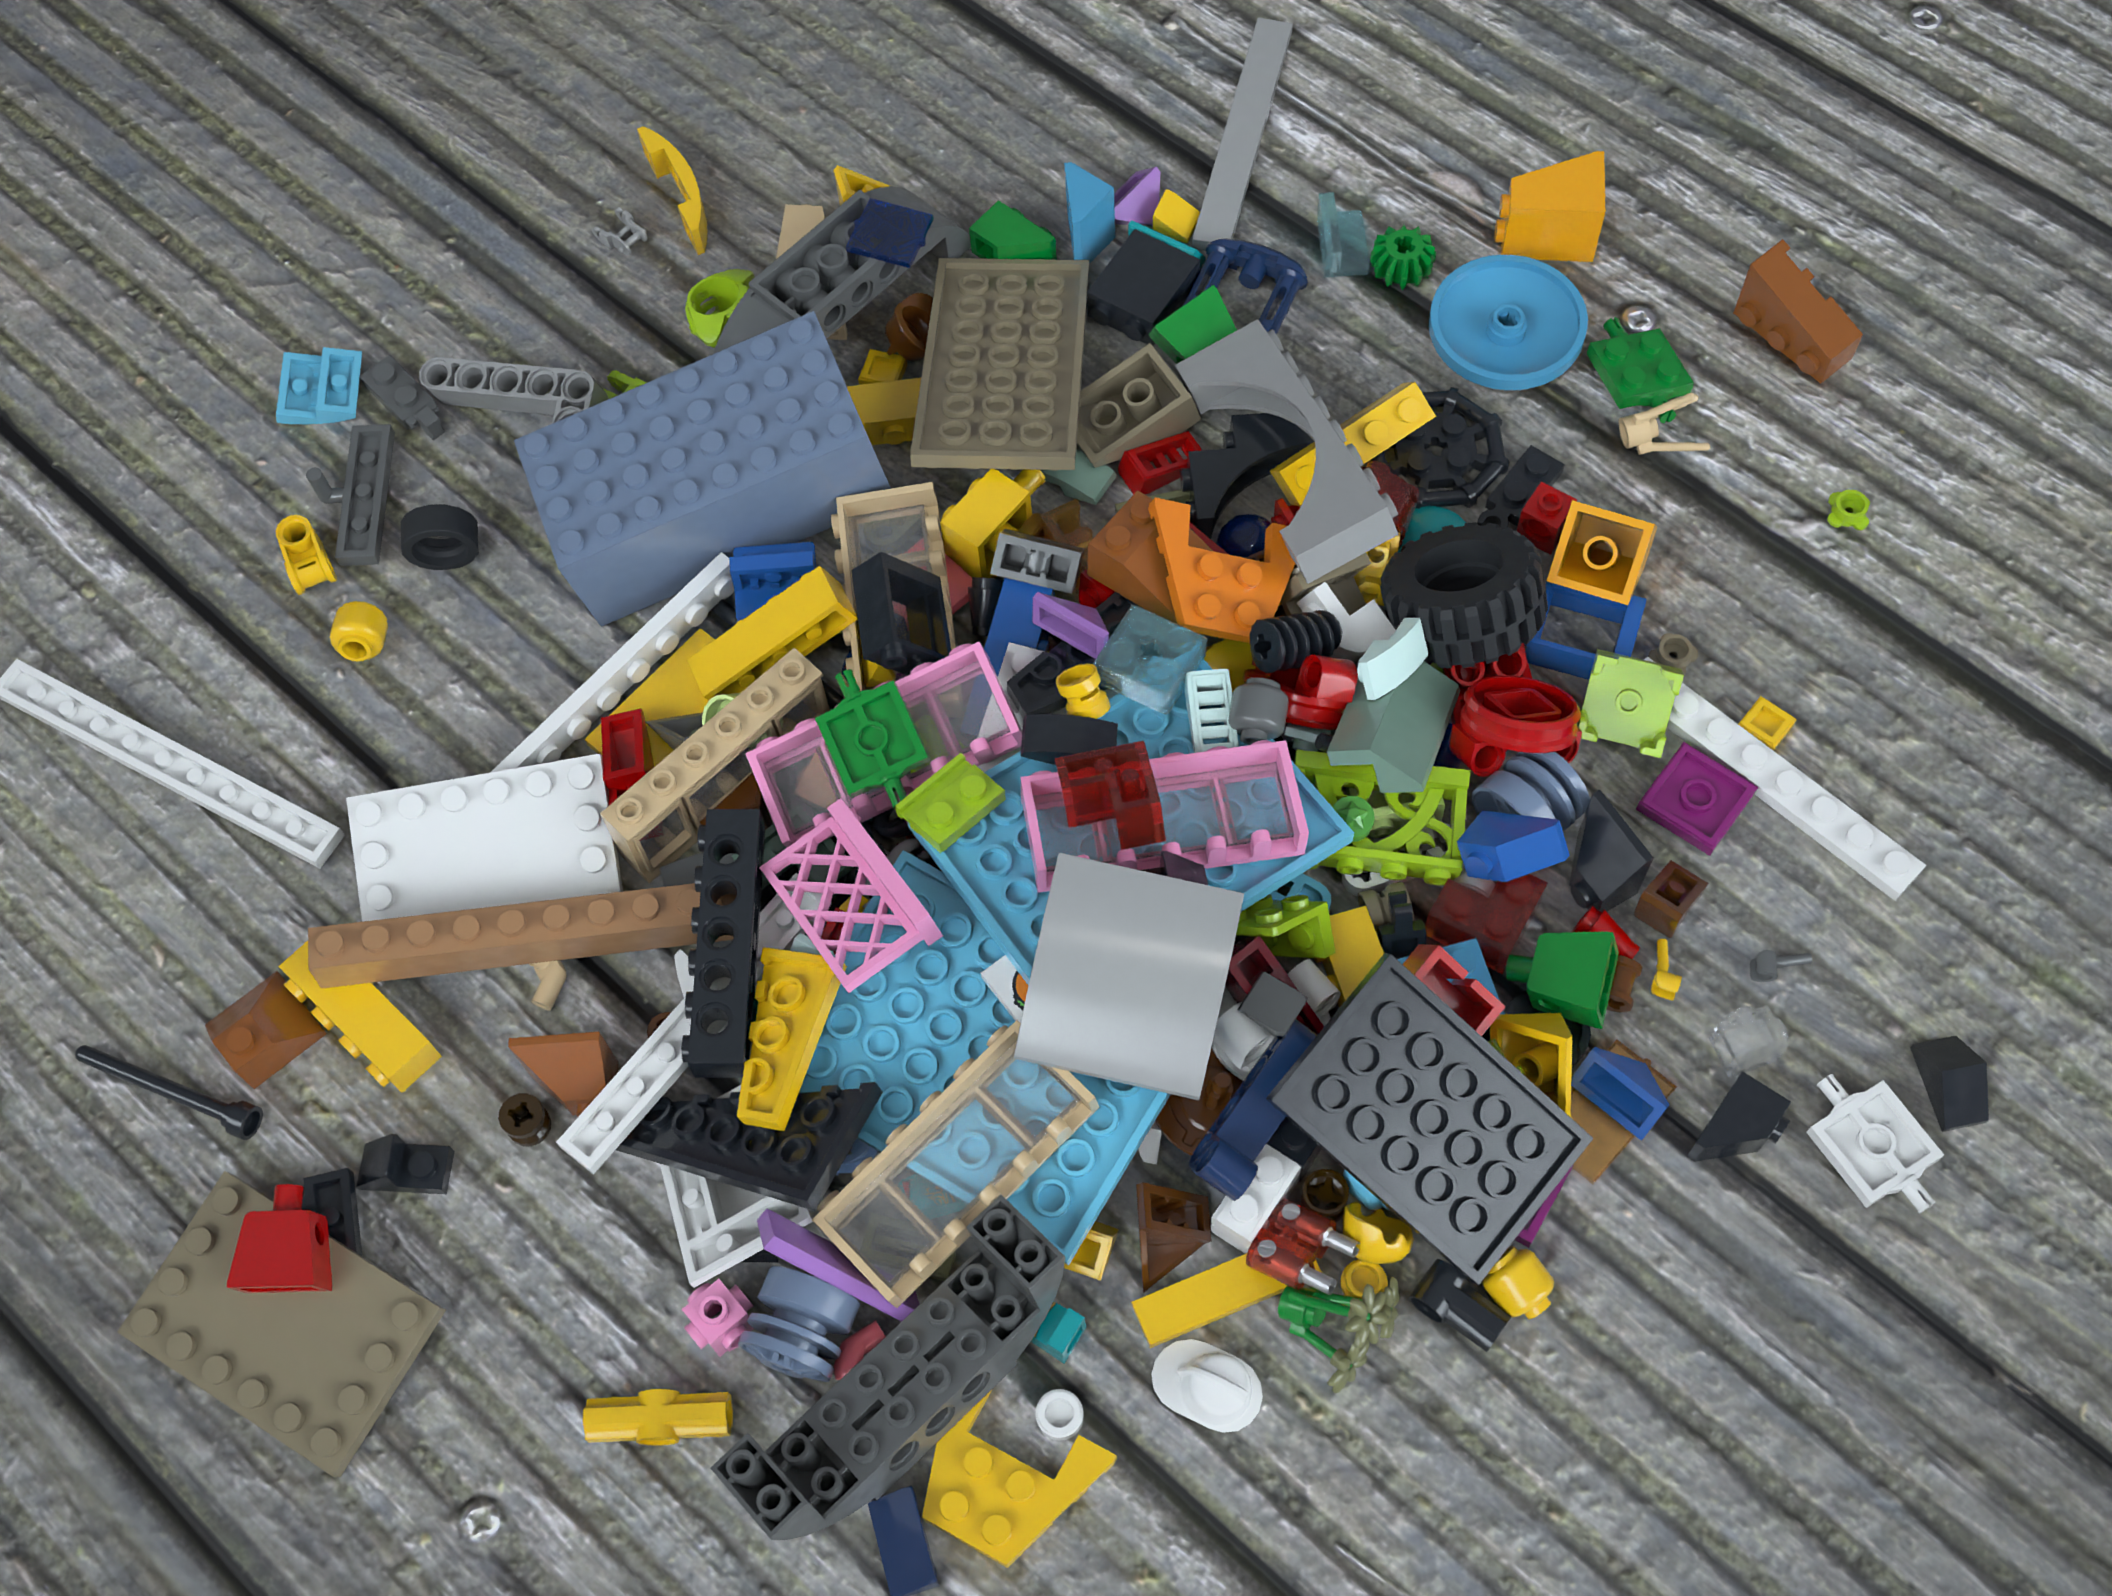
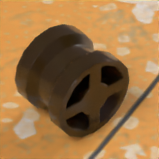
M518 1093L509 1097L499 1110L498 1120L501 1128L515 1144L520 1146L532 1147L541 1143L551 1130L549 1113L535 1096L528 1093ZM526 1111H528V1114L523 1118H517L520 1117L522 1114L526 1113Z

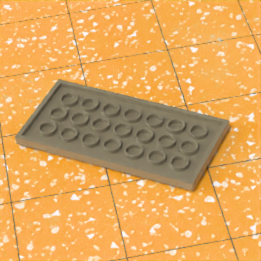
M939 258L910 453L911 467L1075 470L1089 284V260Z

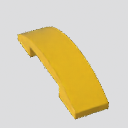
M644 126L637 128L644 155L657 179L671 173L686 201L677 205L684 230L698 255L705 253L708 236L707 219L696 178L681 153L664 137Z

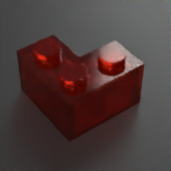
M1144 740L1055 758L1061 796L1069 828L1113 819L1121 850L1166 841L1161 801Z
M1531 874L1507 882L1498 881L1489 898L1448 878L1428 914L1425 925L1426 936L1446 946L1476 938L1487 967L1503 974L1510 954H1514L1542 901L1548 882Z

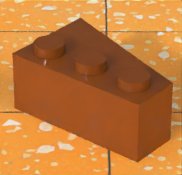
M1782 239L1750 264L1733 314L1745 326L1751 327L1766 339L1774 349L1782 352L1797 364L1802 372L1809 374L1821 384L1853 358L1863 334L1831 296L1825 300L1810 282L1815 276L1808 268L1801 272L1786 254L1791 248Z

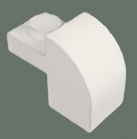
M1326 582L1319 585L1297 602L1302 613L1327 610L1334 614L1339 621L1343 631L1342 640L1338 648L1334 650L1333 658L1357 662L1363 657L1373 640H1389L1396 631L1374 599L1349 616Z

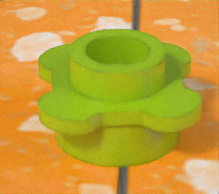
M1857 490L1834 492L1830 495L1828 502L1832 507L1827 520L1831 526L1836 528L1852 526L1856 530L1867 528L1869 519L1866 517L1870 501L1863 493Z

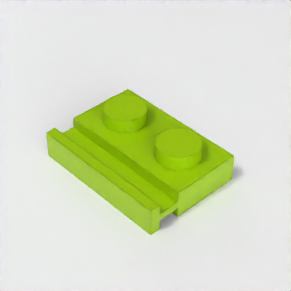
M960 752L895 805L897 816L901 819L904 818L910 823V827L941 854L980 822L981 819L1004 802L1006 797L1005 790L975 764L971 765L966 761L965 756Z

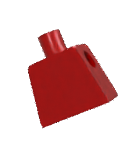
M294 1184L275 1185L273 1210L250 1211L244 1216L227 1279V1288L243 1293L332 1291L328 1221L324 1215L311 1210H302L303 1186Z

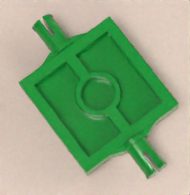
M1614 317V319H1608L1603 325L1610 338L1590 342L1586 354L1619 409L1632 406H1650L1654 408L1668 402L1672 398L1691 393L1694 382L1660 328L1629 334L1625 332L1619 319ZM1672 409L1658 415L1660 422L1663 424L1671 422L1676 417V412Z
M851 669L844 670L845 677L838 673L835 679L845 699L834 709L816 717L815 720L848 795L854 798L873 788L884 787L893 809H896L895 805L907 797L900 779L909 771L930 762L931 759L894 680L874 690L860 691L853 671Z

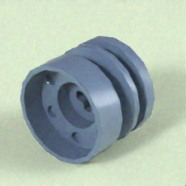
M1517 752L1515 756L1511 757L1504 764L1503 771H1495L1472 792V803L1477 815L1483 810L1558 819L1563 831L1569 828L1575 820L1586 812L1590 802L1587 788L1577 772L1556 752Z
M771 1266L757 1298L765 1306L773 1310L774 1313L773 1315L751 1313L747 1323L760 1333L744 1331L737 1344L741 1349L755 1356L765 1366L783 1374L801 1379L804 1377L822 1382L830 1381L834 1368L820 1357L836 1360L840 1357L842 1351L835 1343L827 1339L825 1335L826 1333L847 1335L851 1330L861 1304L852 1295L814 1276L785 1267Z

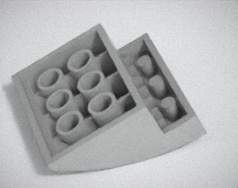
M1059 853L1031 971L1014 1059L1199 1100L1245 893Z

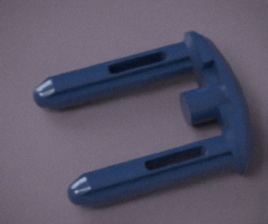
M1228 238L1210 242L1206 247L1208 257L1184 305L1202 293L1209 277L1211 278L1205 290L1212 285H1215L1218 289L1227 268L1237 271L1240 266L1243 269L1238 280L1249 289H1257L1265 275L1275 278L1276 285L1259 321L1267 332L1273 329L1277 334L1298 290L1306 288L1308 284L1303 267L1283 253L1264 245ZM1282 300L1274 318L1270 320L1278 302Z

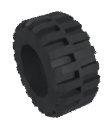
M1476 522L1465 523L1464 526L1454 527V525L1442 527L1441 531L1434 533L1432 531L1420 535L1419 540L1415 542L1410 540L1403 545L1401 553H1394L1380 579V589L1387 619L1397 630L1404 618H1420L1428 650V656L1424 661L1429 665L1436 663L1440 668H1452V665H1462L1463 668L1475 667V663L1486 661V664L1498 661L1501 655L1507 654L1510 656L1519 650L1522 643L1527 645L1534 638L1537 631L1542 627L1548 611L1547 594L1539 551L1524 535L1509 527L1502 529L1498 524L1487 523L1486 526H1479Z

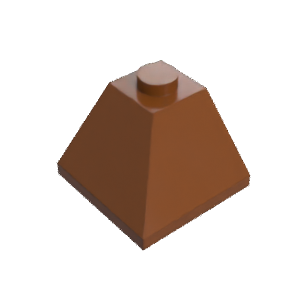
M278 971L205 1024L213 1044L235 1073L253 1089L257 1088L327 1034L303 1003L301 1004L283 985L286 981Z
M599 1031L509 1038L508 1047L528 1074L572 1115H577V1117L581 1115L618 1073V1060Z

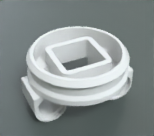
M1308 959L1294 967L1287 975L1299 992L1308 997L1307 1003L1325 1026L1331 1019L1329 1011L1336 1006L1341 992ZM1225 987L1212 1049L1219 1061L1232 1074L1244 1081L1275 1036L1237 1010L1242 1002L1237 1003Z

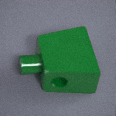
M1212 285L1154 326L1149 336L1178 364L1232 334L1237 329L1215 285Z
M1543 933L1538 937L1534 957L1510 954L1506 967V978L1508 981L1527 983V993L1532 1007L1546 1013H1561L1565 1019L1602 1029L1619 955L1614 933Z

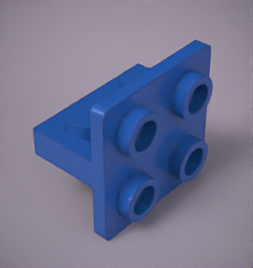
M813 542L734 548L733 557H729L730 574L735 590L737 622L748 617L766 604L770 598L779 595L800 580L804 574L816 568V553Z

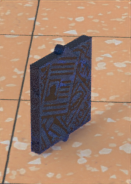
M870 198L860 219L854 221L855 229L846 245V250L854 254L911 268L920 247L926 245L925 237L934 220L933 214Z

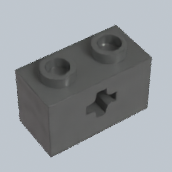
M1004 529L998 536L990 574L1072 594L1076 588L1085 548Z

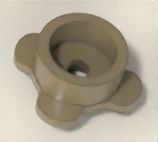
M1667 633L1662 635L1658 648L1651 650L1648 657L1656 663L1682 669L1685 676L1687 665L1697 660L1698 650L1695 646H1692L1686 637ZM1669 654H1674L1677 658H1671Z

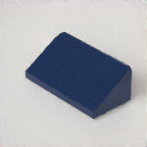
M913 1486L901 1488L880 1497L878 1500L869 1502L868 1507L890 1596H911L940 1587Z

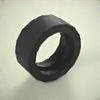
M431 504L417 507L406 513L401 520L402 555L408 562L420 568L449 570L463 567L473 562L479 554L478 522L470 512L460 507L446 504ZM433 536H445V537H450V538H447V539H433V538H428V537H433Z

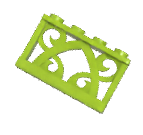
M1296 750L1293 763L1311 783L1315 784V788L1332 808L1337 799L1347 796L1342 792V787L1355 788L1358 793L1357 797L1363 798L1366 801L1372 791H1380L1373 764L1331 766L1327 753ZM1433 766L1424 792L1384 793L1385 800L1391 810L1409 822L1394 834L1376 843L1367 837L1358 842H1351L1348 844L1349 846L1343 847L1308 870L1317 869L1319 866L1334 867L1338 872L1347 875H1358L1363 871L1380 873L1382 878L1388 880H1403L1406 877L1423 878L1424 882L1430 885L1443 886L1450 884V882L1460 876L1463 870V861L1457 840L1465 832L1470 770ZM1400 794L1414 796V802L1408 803V806L1419 810L1414 812L1400 804L1398 796ZM1442 797L1445 800H1452L1450 827L1432 818ZM1425 827L1437 831L1446 841L1447 851L1443 856H1424L1420 853L1419 846L1422 844H1428L1435 848L1433 838L1428 833L1422 831ZM1405 847V853L1397 852Z

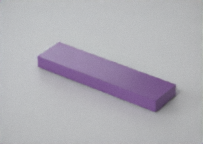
M766 1208L757 1219L763 1249L901 1322L920 1305L916 1291H914L898 1308L894 1307L835 1244ZM874 1266L889 1283L895 1278V1276Z

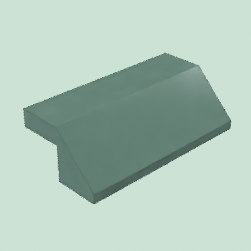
M1423 661L1416 671L1396 688L1376 700H1367L1364 683H1361L1358 678L1352 703H1347L1327 750L1330 765L1373 764L1380 793L1424 792L1460 693L1459 684Z

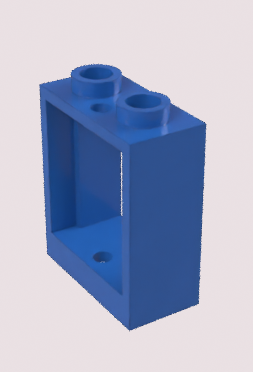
M1546 581L1548 611L1550 605L1621 624L1613 653L1631 657L1646 598L1632 595L1629 605H1625ZM1545 621L1534 638L1527 645L1524 644V646H1527L1525 653L1529 664L1589 680L1596 654L1540 639Z

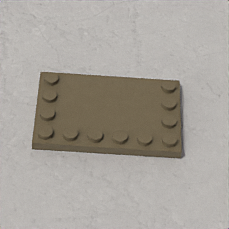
M224 1171L117 1332L331 1476L341 1477L446 1309L330 1235L332 1291L243 1293L227 1288V1279L244 1216L250 1211H272L273 1199L237 1176Z

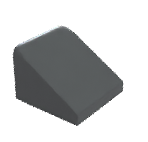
M1262 971L1237 1010L1273 1036H1284L1307 1002L1308 997Z

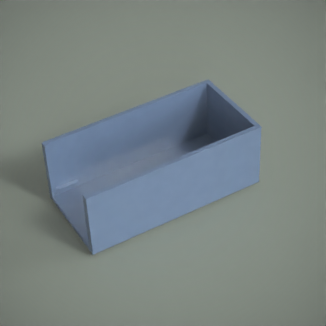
M814 311L514 440L557 567L601 627L678 594L721 552L729 558L733 557V550L736 547L799 542L832 527L831 515L838 514L837 497L891 489Z

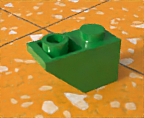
M999 200L969 228L971 251L981 259L1057 260L1056 238L1047 228L1039 227L1025 218L1018 209L1010 208Z

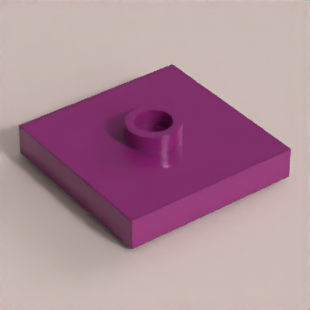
M1683 742L1639 801L1636 810L1711 856L1755 795L1758 787Z

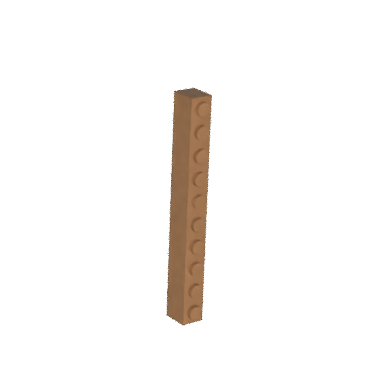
M695 883L312 927L308 928V968L320 988H330L697 944V934L692 933L691 915L693 907L700 906V892H696ZM723 895L716 904L728 905L735 900L736 895ZM724 935L715 942L733 940L734 937Z

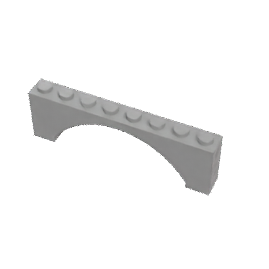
M1257 319L1175 365V368L1184 387L1192 396L1200 414L1213 409H1249L1266 412L1296 424L1315 442L1316 461L1308 493L1289 526L1280 530L1292 560L1309 584L1399 535L1392 519L1398 515V512L1386 492L1382 495H1379L1377 492L1381 488L1369 467L1364 470L1361 469L1363 461L1352 443L1345 446L1344 442L1347 439L1337 420L1334 419L1331 422L1327 420L1330 418V414L1321 397L1312 398L1314 391L1305 374L1296 375L1299 370L1291 354L1288 351L1283 354L1281 353L1284 349L1275 331L1272 329L1267 332Z

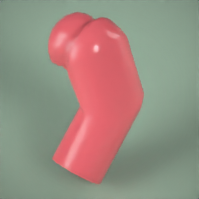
M876 1320L849 1336L840 1344L839 1348L842 1352L840 1357L835 1360L833 1367L835 1379L841 1380L864 1358L865 1354L869 1353L885 1338Z

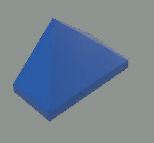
M1597 1047L1590 1051L1571 1077L1572 1087L1641 1141L1669 1107L1667 1099L1646 1063Z

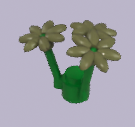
M1391 1277L1389 1287H1385V1292H1379L1376 1295L1373 1287L1366 1284L1362 1299L1334 1293L1328 1295L1316 1288L1310 1287L1308 1289L1295 1283H1290L1284 1289L1278 1304V1315L1281 1319L1291 1322L1289 1328L1291 1334L1304 1338L1331 1359L1330 1364L1338 1370L1332 1375L1327 1384L1333 1387L1332 1391L1334 1393H1339L1345 1387L1347 1381L1353 1382L1356 1378L1355 1368H1359L1367 1362L1366 1353L1370 1343L1377 1344L1379 1340L1377 1325H1382L1380 1338L1388 1339L1392 1336L1394 1320L1398 1317L1395 1306L1400 1299L1398 1281L1395 1277ZM1326 1312L1348 1317L1349 1322L1346 1324L1345 1330L1347 1332L1356 1331L1355 1341L1348 1353L1342 1348L1336 1350L1310 1330L1311 1326L1318 1327L1321 1325Z

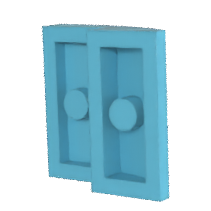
M323 347L322 356L284 352L276 410L277 423L308 425L355 419L362 351Z

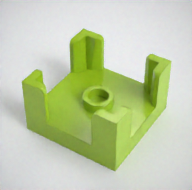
M1597 649L1581 707V718L1577 722V727L1582 731L1581 739L1597 742V739L1601 738L1637 747L1642 754L1661 758L1667 738L1665 732L1675 696L1679 695L1684 677L1682 669Z

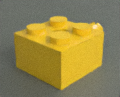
M990 469L982 478L979 477L972 482L967 494L956 505H951L944 512L940 526L945 554L971 577H997L990 574L999 533L1004 529L1018 532L1026 519L1032 516L1030 496L1045 483V476L1041 470L1023 469L1011 480L998 470Z

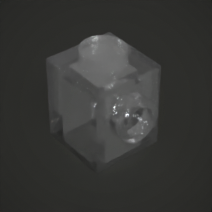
M1768 1005L1756 1010H1752L1750 1006H1745L1731 1012L1726 1016L1725 1021L1717 1024L1709 1037L1729 1078L1740 1075L1742 1071L1746 1073L1778 1061L1789 1046L1785 1025L1778 1017L1774 1018Z

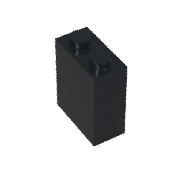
M1134 229L1087 291L1088 316L1100 325H1108L1124 333L1131 340L1141 341L1147 345L1151 343L1154 346L1155 342L1150 338V332L1154 326L1183 307L1200 273V259Z

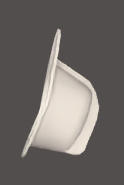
M1188 1339L1176 1341L1167 1346L1155 1359L1151 1374L1153 1388L1160 1401L1172 1411L1209 1429L1222 1433L1239 1431L1251 1424L1259 1413L1263 1398L1261 1382L1253 1368L1236 1356L1206 1342Z

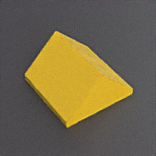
M1561 1013L1499 1014L1490 1026V1045L1571 1117L1572 1034Z

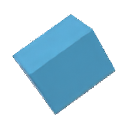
M1072 162L1064 163L1067 216L1073 260H1089L1090 264L1115 238L1114 187Z

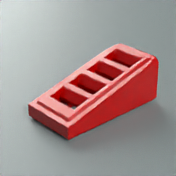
M1186 431L1124 451L1118 466V473L1133 495L1137 490L1146 495L1179 479L1180 469L1187 468L1188 451H1202L1191 433ZM1178 448H1181L1187 459L1182 458L1177 451ZM1164 455H1167V456H1168V458L1170 459V461L1172 462V464H1170V463L1168 462V460L1166 459V457H1165ZM1150 462H1153V463H1154V465L1156 466V469H1154V467L1152 466V464H1151Z

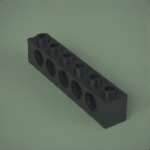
M707 809L706 825H699L698 849L700 852H704L703 866H696L694 877L695 890L700 892V906L693 907L691 915L692 933L697 934L696 949H690L688 955V971L690 976H694L693 991H687L685 996L686 1019H691L690 1035H683L681 1046L682 1061L688 1062L695 1078H742L745 1061L750 1059L752 1042L748 1038L750 1024L753 1022L763 875L759 867L763 865L766 828L760 809ZM734 853L739 855L732 863H720V860L727 854ZM723 895H736L735 900L728 905L716 904ZM729 935L734 937L732 942L725 947L713 946L714 942L721 936ZM727 977L731 979L729 985L722 990L710 989L711 984L718 978ZM716 1020L728 1021L727 1027L722 1032L717 1034L707 1032L712 1022Z

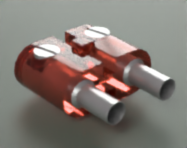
M1284 1198L1277 1204L1269 1216L1268 1221L1270 1225L1268 1228H1261L1251 1243L1246 1256V1265L1295 1290H1299L1304 1284H1307L1331 1295L1336 1287V1279L1315 1270L1313 1262L1316 1258L1322 1259L1329 1247L1354 1258L1359 1252L1356 1244L1360 1245V1242L1336 1232L1335 1220Z

